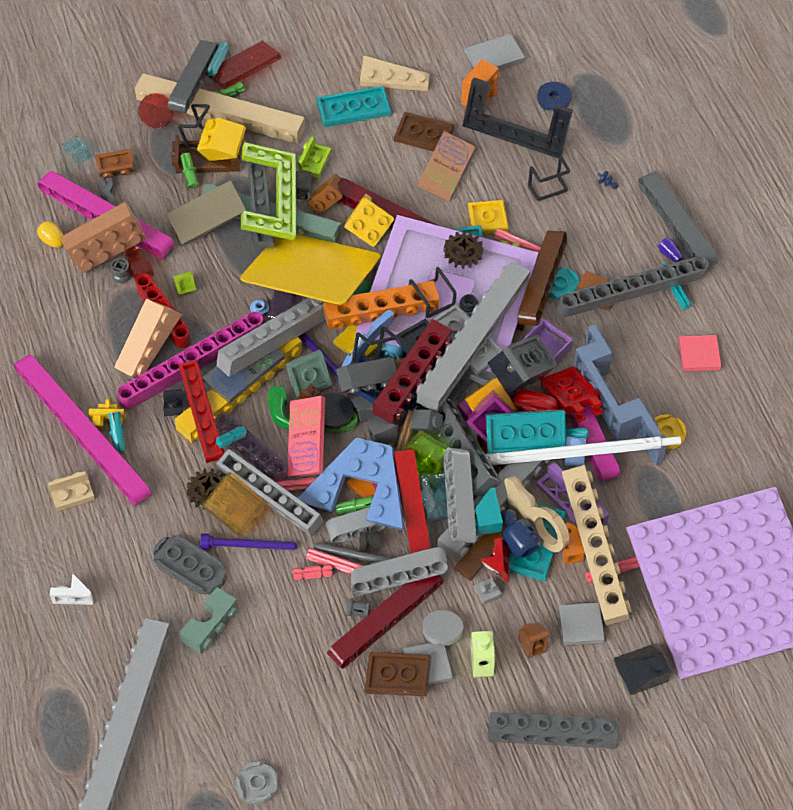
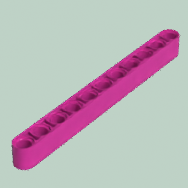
M31 354L14 364V368L21 378L134 506L152 494L146 483Z

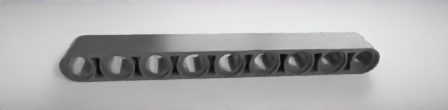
M698 256L565 293L560 298L556 310L560 316L569 317L696 281L703 277L709 267V263L706 258Z

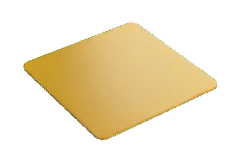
M296 234L294 240L275 237L273 239L274 248H265L240 276V279L243 282L342 305L353 295L380 260L381 255L377 252Z

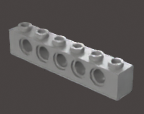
M230 449L216 463L222 473L312 537L324 522L319 513Z

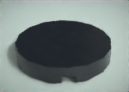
M337 393L323 396L325 397L324 427L336 430L344 425H348L353 418V405L346 396Z

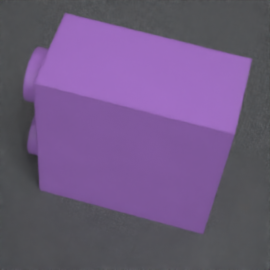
M545 319L522 339L524 340L537 334L557 364L571 351L573 343L572 338ZM546 326L549 327L553 332H556L560 337H563L567 341V343H564L562 339H559L553 333H550L547 330Z

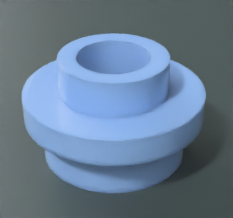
M256 300L252 302L250 311L259 312L264 317L269 311L268 303L264 300Z

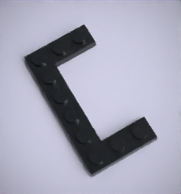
M478 78L472 79L463 127L556 158L562 156L573 113L572 109L556 104L547 135L484 114L490 82Z

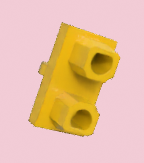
M106 398L105 404H98V409H89L91 422L99 430L103 429L104 421H109L108 413L120 412L121 423L123 424V421H126L124 409H118V404H111L110 398Z

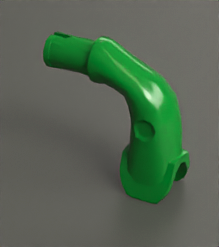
M273 386L268 392V406L271 417L279 427L289 430L290 418L285 414V405H287L285 389L282 386Z

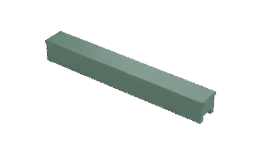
M206 184L202 195L217 188V186ZM238 193L246 211L252 212L251 196ZM270 202L271 217H276V204ZM296 210V234L334 243L337 242L341 235L340 222Z

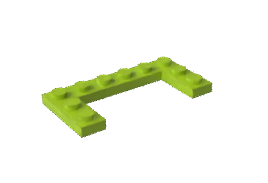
M244 142L242 146L243 161L276 168V217L243 211L241 214V229L294 240L296 237V154Z

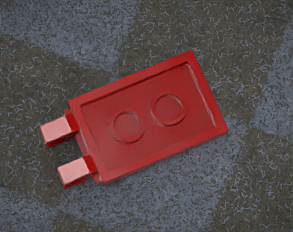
M574 366L540 379L541 386L547 393L556 399L558 405L566 413H573L575 420L578 422L586 420L582 413L585 412L584 408L590 406L592 413L596 416L603 413V410L599 407L602 406L600 393Z

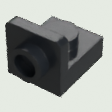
M164 390V416L182 414L184 412L182 390Z

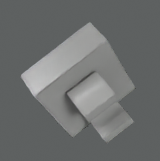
M493 577L474 585V589L483 605L501 598V592Z

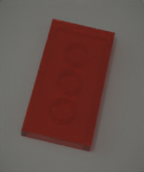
M260 41L223 61L216 75L208 77L223 89H227L280 60L281 55L264 41Z

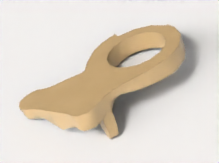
M516 476L506 478L504 483L507 490L508 509H513L517 513L518 520L526 519L532 524L541 538V544L552 552H560L569 544V532L565 522L554 510L548 507H539L535 503V497L523 487L519 478ZM542 518L547 519L552 524L557 533L558 540L548 533Z

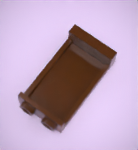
M175 135V142H172V152H175V155H172V166H175L176 173H183L184 167L181 155L184 153H190L193 166L197 169L196 173L240 172V150L237 158L209 161L199 151L188 150L184 141H180L179 135ZM200 141L187 142L190 147H198Z

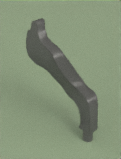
M106 178L105 183L100 179L101 196L107 202L114 205V196L111 194L113 189L112 181Z

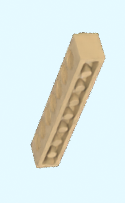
M585 465L562 471L605 624L607 626L630 619L628 613L632 612L629 600L624 601L623 593H626L623 581L619 582L617 577L621 573L618 563H613L612 560L615 552L612 544L607 543L606 538L610 537L607 525L602 526L601 519L604 518L602 508H597L595 502L599 498L596 488L592 489L590 485L591 482H594L591 471H586ZM579 486L586 487L583 492L576 491ZM583 505H592L589 510H582ZM591 522L597 523L593 529L587 528V525ZM597 540L602 541L601 546H592L593 542ZM601 559L608 560L604 566H599L597 563ZM604 579H613V582L611 584H603ZM613 596L619 598L618 602L615 604H610L608 602L609 599Z

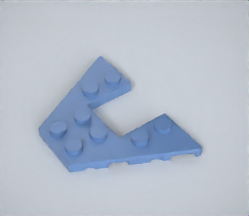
M355 438L298 497L299 500L309 507L333 513L345 477L375 483L378 485L366 520L405 530L402 520L400 490L396 476L397 468L394 461V448L390 445Z

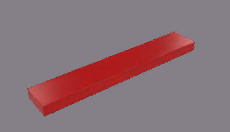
M198 361L179 364V369L205 461L208 463L220 460L224 455L223 448H219L216 444L219 434Z
M414 449L394 452L410 552L412 554L431 549Z

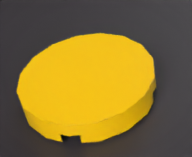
M668 414L655 417L654 419L658 424L661 434H664L666 438L677 436L681 438V444L667 445L666 450L681 446L685 441L687 432L684 423L679 418H674Z

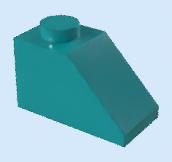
M495 487L489 489L475 508V528L478 535L502 531L503 521Z

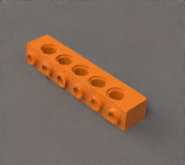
M434 281L417 283L416 285L430 304L429 312L437 310L439 296ZM412 285L352 295L342 305L325 301L323 303V312L328 330L374 322L389 309L394 313L393 319L399 316H412L416 313L426 312L425 303Z

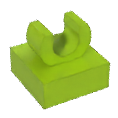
M191 271L173 276L178 295L196 290Z

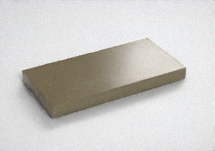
M230 180L172 210L167 215L181 244L184 246L240 217L246 209Z

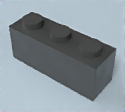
M389 357L351 364L336 369L341 392L349 391L352 394L360 392L361 388H365L368 391L376 389V385H381V388L385 387L396 372L394 358Z

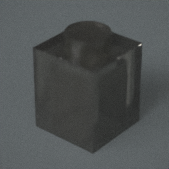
M296 171V199L309 200L312 195V172Z

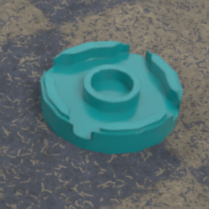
M559 267L549 296L560 300L563 294L576 291L579 284L577 274L569 268Z

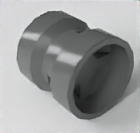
M124 258L113 260L110 266L114 281L117 283L128 282L131 277L128 261Z

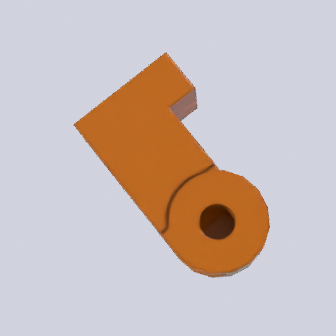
M566 523L565 525L569 532V544L563 549V563L566 565L583 562L585 552L578 529L574 524Z

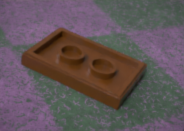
M404 112L395 133L394 141L434 152L443 132L446 131L452 134L454 124Z
M369 652L365 693L427 697L431 655Z

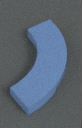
M390 309L372 323L373 326L368 330L367 334L363 333L362 335L368 340L374 341L380 335L382 327L388 328L391 325L394 313ZM360 337L355 359L356 364L370 346ZM353 351L351 355L347 354L342 367L352 364Z

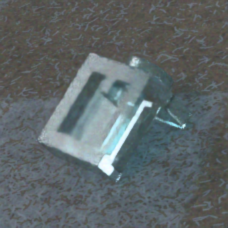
M78 136L62 143L64 150L72 156L75 164H79L91 157L85 141Z

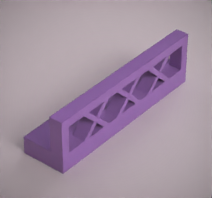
M554 462L548 467V473L536 482V486L561 510L567 511L566 514L576 523L574 513L571 511L570 499L569 501H561L558 498V493L568 495L562 475L563 470ZM551 479L556 484V488H547L544 483ZM579 486L576 491L583 492L584 490ZM596 502L597 508H602L604 518L601 519L602 526L608 523L609 513ZM585 504L582 506V510H589L592 505Z

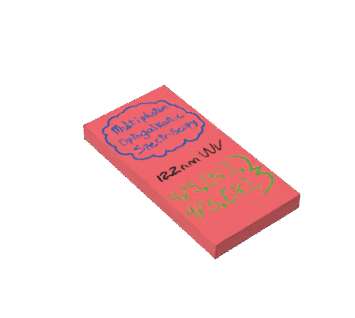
M323 396L290 401L288 477L294 478L323 473L325 397Z

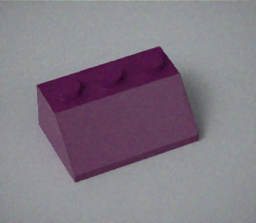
M492 390L479 402L466 422L487 443L486 414L515 413V411Z

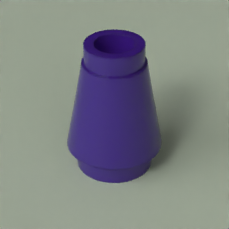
M666 237L657 246L660 249V253L675 263L680 262L684 258L673 239Z

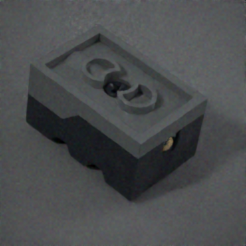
M537 334L507 346L487 362L491 371L499 379L508 394L539 381L558 366Z

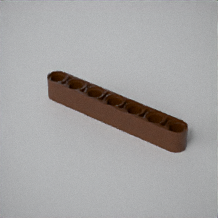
M548 230L546 232L518 311L519 325H539L567 244L566 231Z

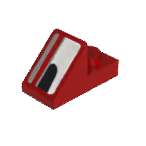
M502 537L494 539L495 547L492 548L493 557L480 560L487 570L505 582H510L508 546Z

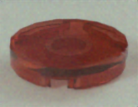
M151 93L145 96L139 105L141 121L152 128L166 126L174 114L173 110L168 109L169 99L160 93Z

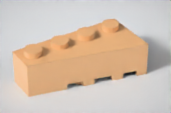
M146 299L114 368L134 378L145 373L182 314L165 305Z

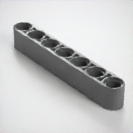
M200 40L169 97V110L187 113L207 75L206 70L218 48V43Z
M655 171L638 179L640 189L689 258L704 257L707 259L709 267L717 264L716 253L661 176Z

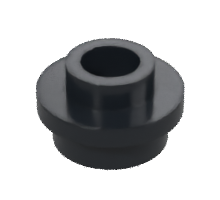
M466 294L460 299L459 306L465 312H473L478 304V300L474 295Z

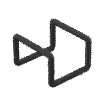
M208 104L191 105L197 121L195 125H178L188 150L198 151V147L189 146L182 128H197L199 126L203 130L204 126H202L201 121L210 109ZM195 107L205 108L200 118Z
M559 156L557 174L540 179L534 167L530 166L528 187L537 201L568 191V187L561 177L570 173V168L564 158ZM561 164L564 165L566 171L561 172ZM532 174L540 183L558 178L564 189L538 197L531 185Z
M436 267L435 278L430 281L436 282L440 274L452 291L453 298L451 304L429 313V302L412 279L409 280V285L414 287L426 305V318H430L456 304L457 292L439 267Z
M386 327L381 328L380 338L375 341H370L360 332H357L351 363L356 364L355 359L359 337L369 345L378 344L377 359H383L380 357L382 343L396 340L397 336ZM384 332L389 334L391 337L384 338Z

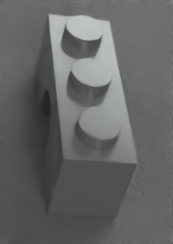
M360 395L351 398L353 412L357 415L361 424L367 422L368 434L373 442L389 444L398 440L397 431H399L396 421L391 424L373 414V403Z

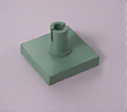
M320 350L285 364L296 398L300 395V391L305 390L310 384L314 385L318 390L332 385L323 353Z

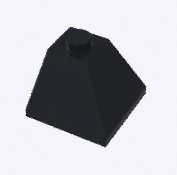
M653 645L614 658L630 695L669 682L671 670L664 655Z

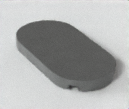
M182 536L165 537L154 548L156 566L198 594H212L216 587L221 588L224 585L226 571L223 563Z

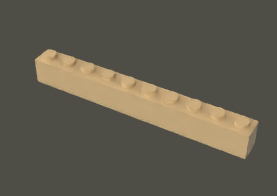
M143 73L135 87L136 99L168 108L169 97L177 82ZM203 89L198 90L191 105H210V109L204 117L207 120L222 118L246 127V130L253 131L254 133L264 134L287 142L298 144L305 130V117ZM190 105L187 114L194 115ZM195 107L198 117H200L205 108Z

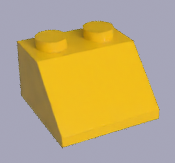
M222 118L206 120L197 150L209 161L237 158L246 127Z

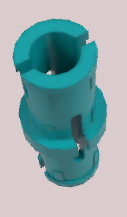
M120 412L108 413L111 427L109 433L110 435L112 434L113 446L116 451L126 450L123 436L125 430L122 429Z

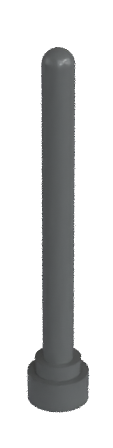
M319 542L314 544V549L375 563L393 559Z

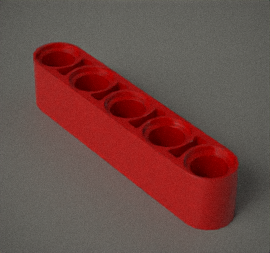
M141 273L136 276V291L144 303L146 299H149L175 310L148 274ZM180 317L169 334V338L176 347L184 349L190 345L191 338L188 326Z

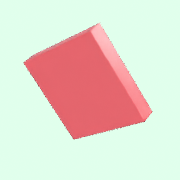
M716 335L679 336L678 341L683 371L721 369Z

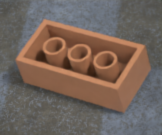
M126 202L61 236L65 251L82 274L147 239L141 224Z

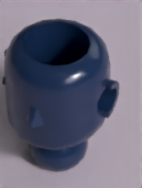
M508 509L501 513L503 525L506 527L503 532V539L508 546V551L517 558H525L536 552L541 545V538L532 524L526 519L518 520L517 513L513 509Z

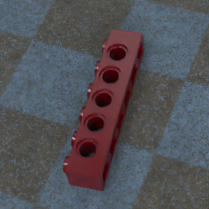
M434 319L430 321L373 403V414L393 424L396 418L400 419L404 412V406L411 403L414 397L413 393L417 390L419 384H423L424 377L430 370H433L435 361L440 356L442 357L443 349L452 342V329Z

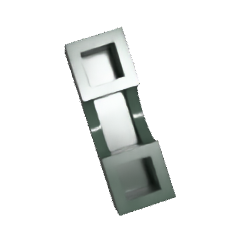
M218 587L205 601L206 611L212 614L213 617L207 622H199L191 618L180 632L181 642L200 654L205 649L207 650L211 647L214 637L223 632L227 621L230 618H234L238 612L237 599Z

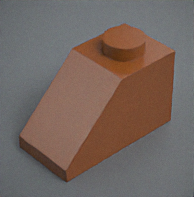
M539 622L525 624L519 629L518 638L527 658L547 652L550 634Z

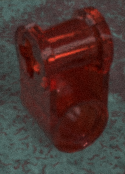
M133 246L125 250L124 256L129 263V270L134 280L141 273H146L149 276L154 275L150 263L145 259L139 248Z

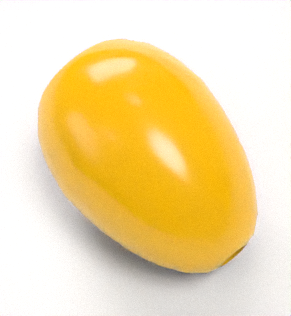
M45 221L38 227L37 234L42 242L54 248L63 246L61 240L63 233L56 224Z

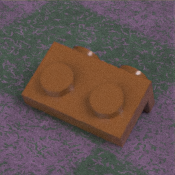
M131 149L95 155L99 177L106 179L114 177L115 174L129 175L132 171H135Z

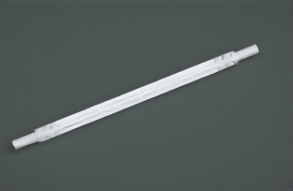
M658 436L485 455L491 465L657 449L661 448V446L681 444L680 436L660 438Z

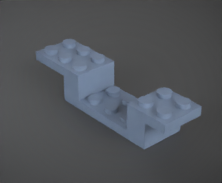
M595 324L588 326L585 346L576 349L574 367L600 393L602 406L599 407L603 410L600 416L614 440H627L638 436V438L658 436L666 438L664 434L660 433L656 420L651 418L647 405L643 404L640 398L619 405L617 398L612 396L608 383L604 382L601 377L609 373L611 357L613 355L612 348L609 344H606L602 331L598 330ZM666 446L646 450L655 466L663 463Z

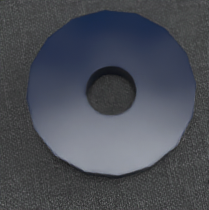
M548 82L540 86L537 93V101L545 110L550 109L554 111L556 104L567 108L571 101V91L563 83ZM556 95L558 98H551L550 96Z

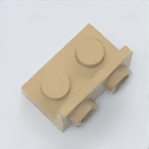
M86 471L76 472L71 476L57 478L48 483L57 512L95 500Z

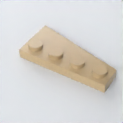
M363 55L360 86H384V88L428 91L429 73Z

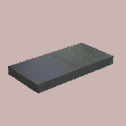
M277 348L231 377H228L216 366L203 377V381L230 404L285 358V354Z

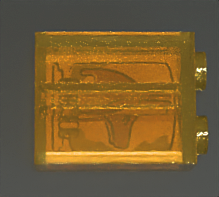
M229 472L222 478L201 506L239 536L243 532L247 533L252 528L253 524L251 522L254 518L258 519L264 512L262 507L266 501Z

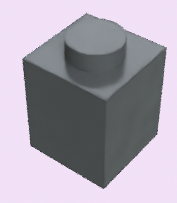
M414 410L410 429L422 434H440L444 415L433 410Z

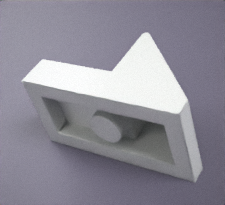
M74 574L72 575L71 588L66 586L50 588V597L53 604L93 605L94 600L91 591Z

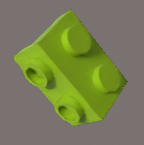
M310 137L309 141L304 145L303 154L299 155L297 159L299 173L319 179L332 153L331 148L315 144V137Z

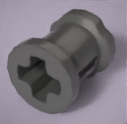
M350 598L347 616L358 615L365 618L369 614L371 601L361 602Z

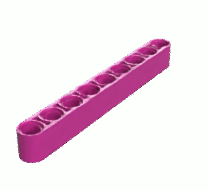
M49 171L37 183L42 192L91 220L116 207L53 171ZM137 219L147 239L136 245L163 259L175 246L174 241L166 234Z
M259 312L249 313L122 385L117 392L121 407L131 409L181 381L182 376L179 369V364L190 362V360L194 359L198 361L199 368L202 369L218 359V351L221 348L264 324L262 314Z

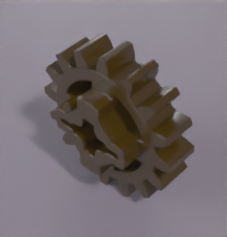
M465 231L461 235L458 232H455V236L450 234L449 240H445L443 248L444 258H449V264L454 262V267L461 265V268L464 269L465 265L471 268L472 263L477 265L478 260H482L483 242H478V236L473 238L472 232L469 235H466Z
M203 469L202 474L198 471L196 472V478L190 477L191 482L187 483V495L190 502L195 503V507L202 505V509L205 510L207 502L225 480L227 481L226 476L222 477L220 471L215 474L214 469H211L210 472Z

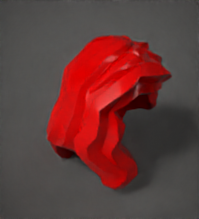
M531 390L518 391L513 401V404L522 408L524 412L560 410L555 398Z

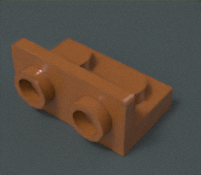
M336 173L313 191L307 202L319 215L343 196L338 190V183L341 178Z

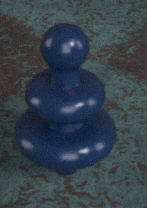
M605 171L603 175L601 173L597 174L600 177L598 180L599 184L604 181L605 186L611 185L613 189L618 188V184L612 181L613 177H607L608 171Z

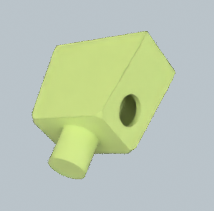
M472 632L470 647L473 677L494 676L493 632ZM486 661L487 664L481 665L479 662Z

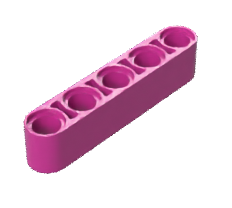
M590 406L584 408L585 412L582 414L586 420L582 422L575 420L573 413H567L574 428L588 429L589 437L586 439V444L607 442ZM613 453L588 455V459L600 482L620 476V469Z

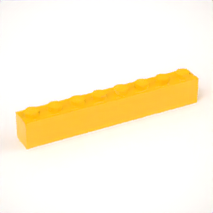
M296 337L279 347L278 349L285 354V358L230 404L213 389L209 390L207 396L216 425L221 418L229 415L234 407L242 404L252 392H256L264 382L271 380L277 371L284 369L286 363L293 358H297L302 352V340ZM189 407L174 420L176 430L193 443L199 437L191 408Z

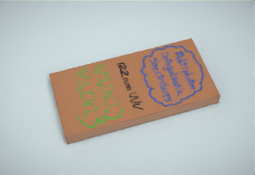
M444 131L417 186L449 202L475 146Z

